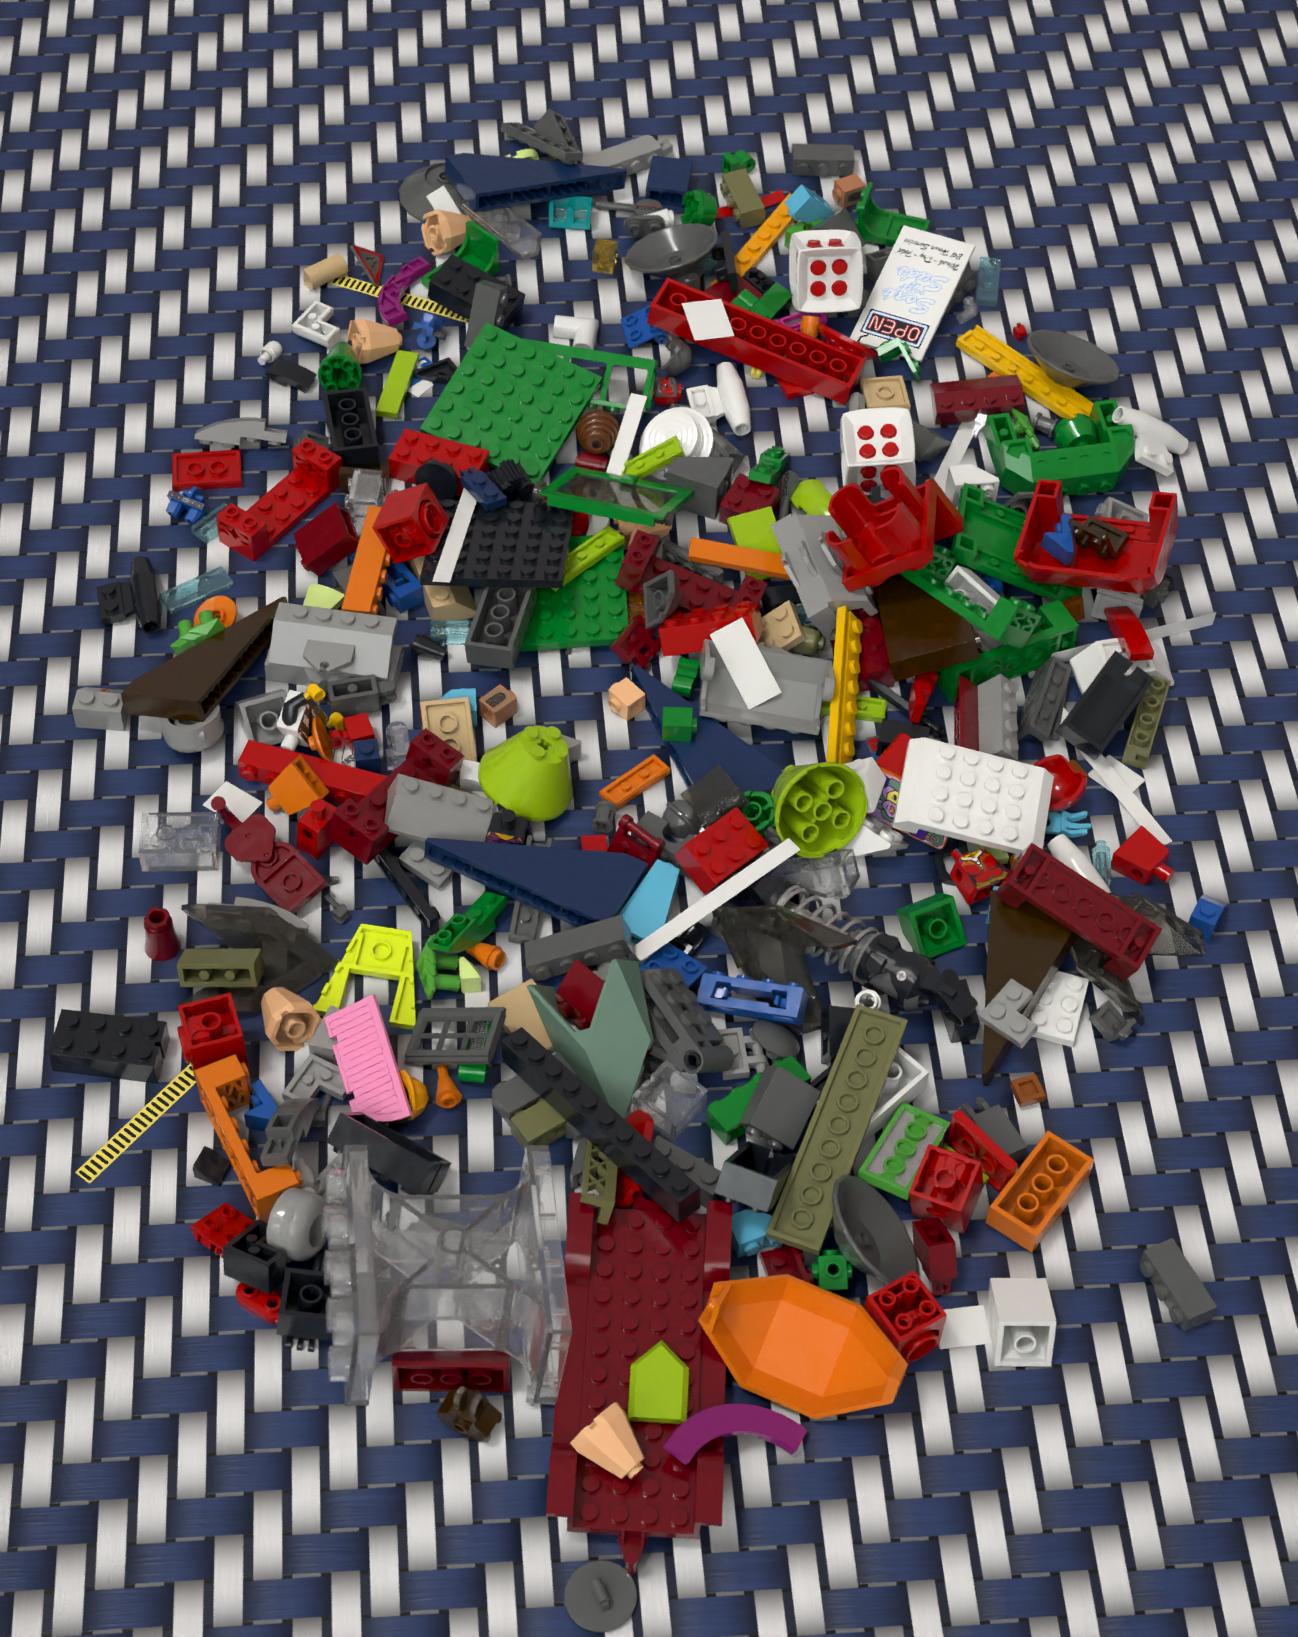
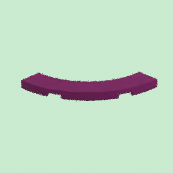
M421 256L402 266L398 274L391 275L380 290L378 296L379 312L382 320L389 327L408 320L407 313L400 306L402 295L415 280L432 271L431 264Z
M725 1404L705 1409L687 1419L668 1437L662 1447L686 1465L701 1447L715 1438L751 1434L758 1436L759 1439L775 1444L792 1455L797 1451L807 1429L785 1415L767 1408L749 1404Z

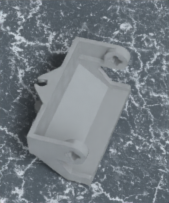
M789 514L771 525L782 552L781 561L785 564L784 568L797 589L807 617L825 638L835 640L837 607L847 606V611L863 608L869 616L878 613L871 596L874 593L872 587L865 586L849 592L842 584L844 564L826 543L825 537L827 532L833 530L840 540L843 541L846 540V534L831 515L792 516V514Z
M279 602L273 621L271 645L264 665L266 680L307 687L310 684H317L327 693L326 682L374 674L376 682L391 680L397 686L404 658V646L394 644L398 619Z
M704 639L700 657V675L702 680L699 697L700 716L712 717L722 722L736 721L745 726L759 725L769 730L783 729L793 734L800 732L813 735L819 734L822 701L831 702L835 687L831 660L791 654L774 644H770V648L764 647V642L757 643L781 693L748 709L712 640Z

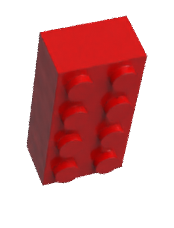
M406 428L388 458L390 478L415 484V473L423 462L435 459L438 462L449 464L459 477L456 496L460 497L464 489L460 481V471L466 470L468 472V468L474 467L477 472L482 470L484 473H487L490 470L489 450Z
M743 601L738 603L737 606L732 607L722 604L715 606L711 610L696 608L691 610V613L682 614V611H674L658 629L663 656L701 652L704 639L712 640L710 634L740 618H743L757 644L763 632L759 603L752 604L751 601Z

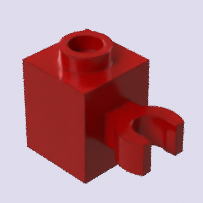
M366 712L343 718V731L333 730L329 732L332 749H340L345 744H348L352 755L353 741L375 739V734Z

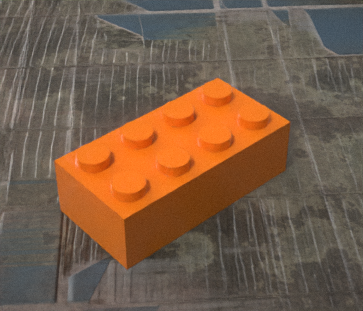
M1047 1131L991 1204L985 1223L1032 1253L1089 1177L1094 1159L1050 1131Z

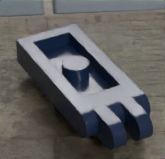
M474 467L468 468V472L466 470L460 471L461 484L486 511L507 505V497L482 470L477 472Z

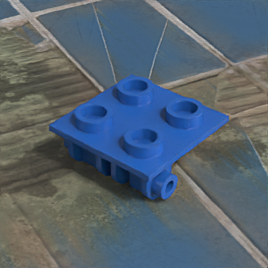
M650 305L621 319L629 349L653 338L659 344H664L667 340V331L647 323Z
M669 942L655 951L639 966L640 972L643 969H675L682 975L683 981L688 988L708 970V967Z

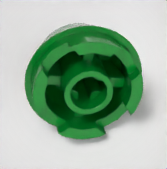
M699 188L687 191L682 201V204L686 205L684 216L681 215L682 224L699 223L712 226L717 215V201L715 197Z
M1078 413L1077 417L1069 420L1064 418L1054 429L1056 433L1055 445L1058 449L1097 444L1096 424L1085 414Z
M749 790L735 799L733 809L738 807L763 838L768 827L775 828L774 802L770 794Z

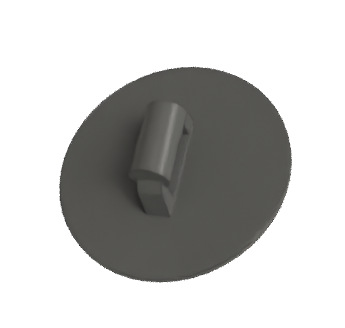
M598 1560L582 1565L571 1575L565 1587L564 1601L569 1616L578 1626L591 1632L601 1633L619 1628L630 1618L636 1606L637 1591L632 1577L623 1567L614 1562Z

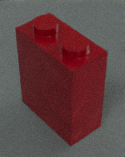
M336 502L293 533L296 541L295 547L302 558V566L306 571H311L318 577L356 550L359 544V537L350 513Z

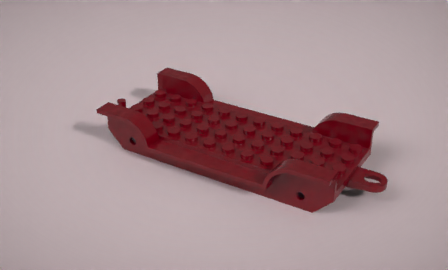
M640 1189L639 1192L635 1191L634 1210L613 1208L608 1225L597 1223L598 1208L595 1205L580 1202L581 1193L570 1192L546 1516L567 1517V1532L618 1535L617 1542L625 1563V1571L628 1574H634L637 1571V1565L647 1545L648 1536L699 1539L701 1525L722 1526L724 1437L715 1438L705 1444L695 1453L691 1461L685 1465L662 1447L668 1437L681 1424L629 1421L645 1457L641 1461V1464L644 1466L643 1469L631 1479L627 1475L621 1479L578 1453L570 1442L614 1402H617L622 1407L628 1418L631 1364L661 1340L689 1368L687 1419L705 1409L725 1405L726 1364L698 1319L708 1303L714 1282L729 1281L733 1203L707 1200L706 1214L693 1213L681 1223H678L656 1201L646 1200L643 1196L644 1190Z

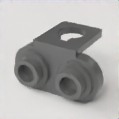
M632 215L624 220V230L634 237H645L650 233L665 228V220L658 215Z

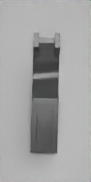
M532 835L527 836L526 845L552 847L553 838H547V844L532 842ZM515 900L508 937L509 942L524 944L525 942L535 940L540 910Z

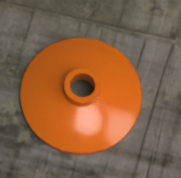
M215 596L206 600L195 613L194 627L200 624L199 614L204 610L212 611L214 619L219 618L226 628L231 626L237 618L236 604L226 596Z
M316 716L312 722V736L308 737L310 748L312 751L317 750L324 760L333 762V751L328 733L322 720Z

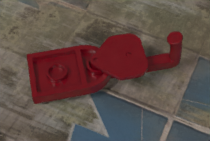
M216 796L211 800V807L218 812L220 817L233 830L225 839L224 845L226 850L237 862H251L252 877L280 908L295 914L328 885L327 881L292 845L285 842H275L276 829L265 816L254 814L242 823L226 806V801L223 797Z

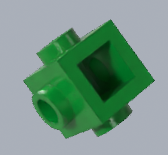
M839 1250L822 1251V1256H817L816 1262L811 1263V1274L813 1280L817 1279V1287L826 1291L847 1290V1278H852V1264L846 1261L844 1255H839ZM828 1266L835 1268V1275L829 1274Z

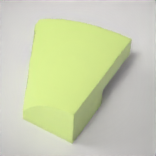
M310 584L303 605L337 610L343 604L345 595L324 585Z

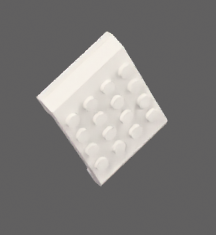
M925 737L910 739L907 745L892 828L915 834L920 829L1014 853V859H1017L1018 855L1031 842L1043 849L1054 776L1042 767Z

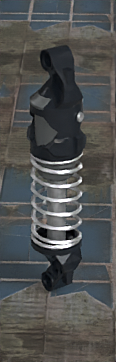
M761 877L732 897L738 902L754 900L760 909L761 922L768 926L767 932L773 935L783 931L782 937L784 942L792 940L799 932L796 942L798 950L805 948L814 938L810 950L812 958L819 956L828 945L824 958L826 966L833 964L839 959L838 968L840 974L849 970L853 974L855 982L875 991L878 995L888 994L892 996L898 1006L907 1012L924 1006L941 1005L947 1019L956 1025L963 1026L978 1005L976 999L968 992L944 980L939 973L938 964L935 960L928 956L902 949L897 937L890 936L884 932H878L875 927L865 929L861 919L851 921L850 915L847 912L841 911L837 913L836 907L833 904L823 905L819 896L809 897L805 888H800L799 885L792 881L782 882L775 877ZM802 893L805 896V900L803 902H801ZM812 900L819 903V908L813 913L808 911L809 902ZM830 908L833 911V916L825 921L822 919L823 910ZM845 916L847 924L841 929L836 927L837 918ZM790 925L796 927L794 931L787 937V932L789 930ZM852 925H860L861 929H856L850 932ZM804 933L808 934L809 937L801 945V940L803 938ZM818 941H821L823 944L815 953ZM832 949L837 950L835 955L829 960Z

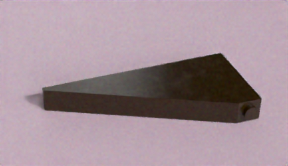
M899 573L888 577L881 585L875 587L889 663L895 682L980 658L978 648L982 647L979 633H973L971 624Z
M281 597L134 679L121 693L126 714L204 722L271 642L273 621L279 602L288 603L287 598Z
M990 890L985 1008L1012 978L1033 992V998L1020 1011V1014L1029 1019L1079 935L1025 900L1017 909H1014L994 896L997 890ZM985 1024L983 1033L982 1080L983 1086H989L1014 1043Z

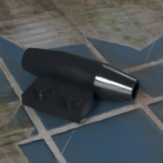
M138 556L132 560L130 584L117 581L96 587L100 617L104 626L127 620V617L135 613L142 631L146 634H154L161 628L162 601L159 582L150 559L146 556Z

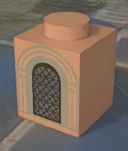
M856 173L834 180L833 199L842 208L855 205L858 201H861L862 189L866 188V185Z
M501 684L479 699V715L495 728L517 713L516 695Z

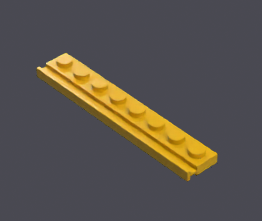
M976 325L974 330H969L957 339V347L992 371L1003 376L1017 375L1022 384L1023 392L1061 418L1069 420L1077 417L1078 413L1089 417L1093 402L1072 388L1062 386L1051 380L1041 367L980 326Z
M847 606L837 607L833 662L835 687L830 704L826 761L841 764L852 762L855 755L854 735H856L855 715L858 712L856 699L859 693V653L862 651L860 637L863 632L862 622L851 611L847 612Z

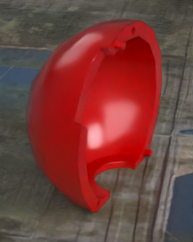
M1060 754L1045 757L1034 763V766L1045 768L1054 776L1048 812L1065 811L1077 804L1085 793L1087 786L1086 775L1081 771L1076 772L1068 760Z

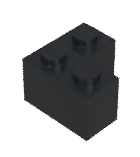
M257 1219L223 1246L224 1275L270 1294L284 1282L286 1252L267 1244L266 1231L268 1223Z

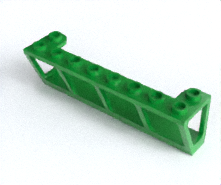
M523 339L552 354L563 356L567 361H570L571 358L607 364L600 398L592 399L587 408L598 409V405L607 406L606 411L619 413L620 409L626 410L627 404L606 401L613 366L620 365L647 370L648 373L643 391V396H647L641 417H644V413L650 414L658 367L657 360Z

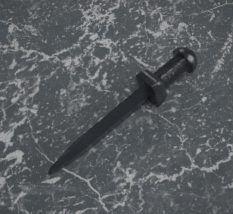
M871 679L867 680V683L879 696L909 716L908 701L887 686ZM926 709L923 710L919 723L911 722L914 725L922 724L925 727H930L933 736H939L943 733V725L941 723L937 724L927 717Z

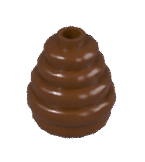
M594 410L581 418L577 426V438L587 452L596 455L605 454L614 448L620 426L611 413L604 410Z

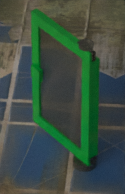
M572 466L548 486L546 482L537 481L533 489L532 500L534 504L542 505L544 501H547L548 506L654 527L655 523L665 524V526L670 527L674 514L693 497L694 490L638 479V476L629 474L621 476Z

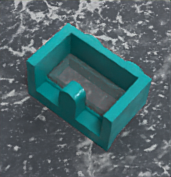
M576 196L550 200L549 228L590 230L592 197Z

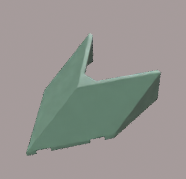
M622 959L611 961L590 1028L577 1032L558 1012L554 987L528 985L527 988L555 1053L560 1052L575 1071L577 1077L625 1119L628 1107L632 1106L645 1067L643 1061L647 1049L650 1050L653 1043L638 961Z

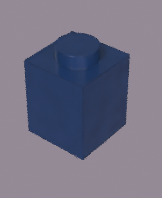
M377 739L353 741L355 768L381 774Z

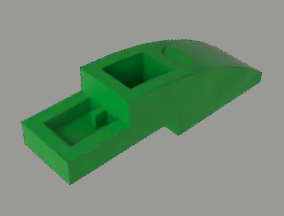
M778 446L768 448L760 454L759 463L750 469L748 479L775 486L786 467L790 453L784 452L785 449Z
M485 891L463 915L455 913L427 943L428 948L446 953H459L480 943L496 928L494 919L508 905L506 896Z

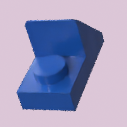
M1061 514L1059 523H1055L1054 533H1044L1041 543L1043 549L1065 566H1070L1074 553L1073 538L1068 525L1071 514Z
M259 1079L250 1084L252 1095L249 1098L254 1109L246 1112L244 1119L247 1128L265 1132L272 1115L278 1107Z

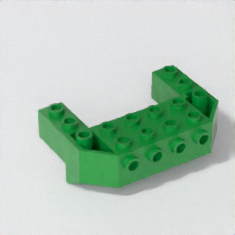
M1112 399L1094 402L1089 418L1096 424L1097 444L1033 452L1028 438L1017 439L1009 413L987 415L983 433L1001 487L1016 494L1018 492H1034L1038 479L1061 481L1063 497L1099 491L1107 492L1114 489L1127 471L1135 451L1132 424L1118 426L1113 422L1112 415L1118 406L1116 400Z

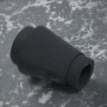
M417 634L411 651L416 656L443 661L448 648L426 634Z

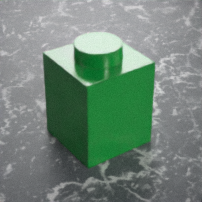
M663 707L662 741L691 742L692 732H697V718H692V708Z

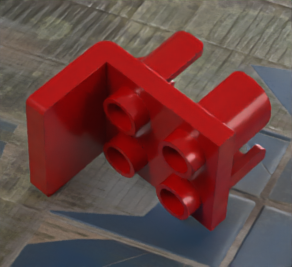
M894 466L880 472V480L893 495L890 498L874 504L856 483H850L840 488L832 496L828 510L831 517L846 534V540L841 541L833 530L826 533L825 540L844 564L842 584L849 592L865 586H879L888 577L908 569L910 571L922 569L929 561L933 560L934 542L962 532V515L933 478L915 487L900 467Z

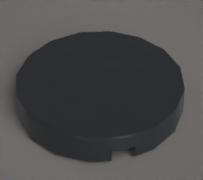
M431 459L423 462L418 467L415 473V484L417 486L427 483L438 501L452 499L456 495L459 477L449 464Z

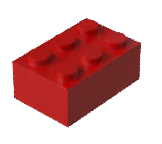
M736 807L684 844L674 858L706 896L734 876L739 869L746 867L757 859L769 845L739 808Z

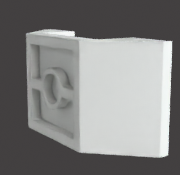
M1117 638L1096 641L1070 659L1069 664L1081 694L1085 692L1115 650L1128 659L1127 653L1122 652ZM1150 641L1154 650L1153 660L1131 661L1133 664L1124 675L1128 677L1138 666L1150 676L1171 681L1170 686H1173L1175 682L1160 647Z

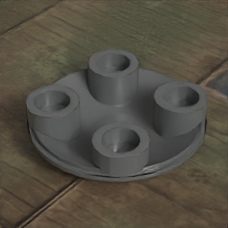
M760 1019L754 1023L749 1033L750 1037L766 1050V1055L774 1061H778L780 1058H787L790 1055L795 1057L800 1051L796 1037L780 1023Z

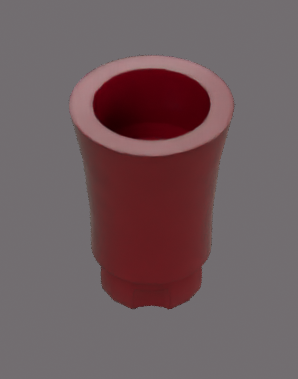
M156 906L147 910V915L144 917L145 952L149 958L155 961H168L174 958L181 949V942L174 929L172 917L165 908L162 909Z

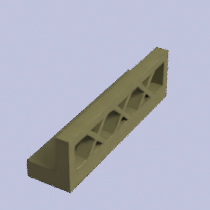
M586 1138L580 1202L598 1206L597 1223L608 1225L615 1204L618 1167ZM599 1156L602 1162L598 1163L593 1157ZM597 1172L601 1177L597 1180L591 1174ZM595 1189L599 1196L589 1194L588 1192Z

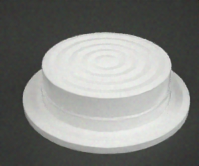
M675 407L658 414L646 426L640 439L639 454H642L677 436L685 453L683 457H710L714 444L713 431L708 420L698 411L687 407ZM666 466L651 473V475L658 480L666 482V478H664Z

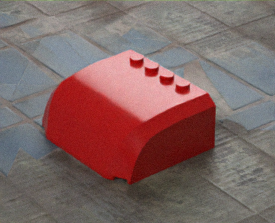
M1038 479L1013 556L1017 568L1032 582L1137 595L1147 593L1162 582L1179 526L1176 493L1153 491L1149 505V522L1093 516L1129 534V541L1114 561L1108 557L1106 559L1101 558L1090 548H1081L1075 543L1076 540L1072 535L1074 553L1070 566H1065L1041 546L1044 533H1054L1055 523H1059L1061 514H1069L1064 513L1061 481ZM1071 514V519L1082 524L1089 517L1088 515Z

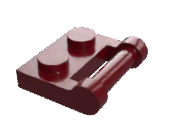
M625 814L618 822L619 827L608 848V852L626 853L648 863V873L656 860L659 859L666 842L659 837L655 838L633 822L634 819L630 815ZM630 831L639 839L650 846V850L643 844H641L639 841H637L635 838L630 836L628 832Z

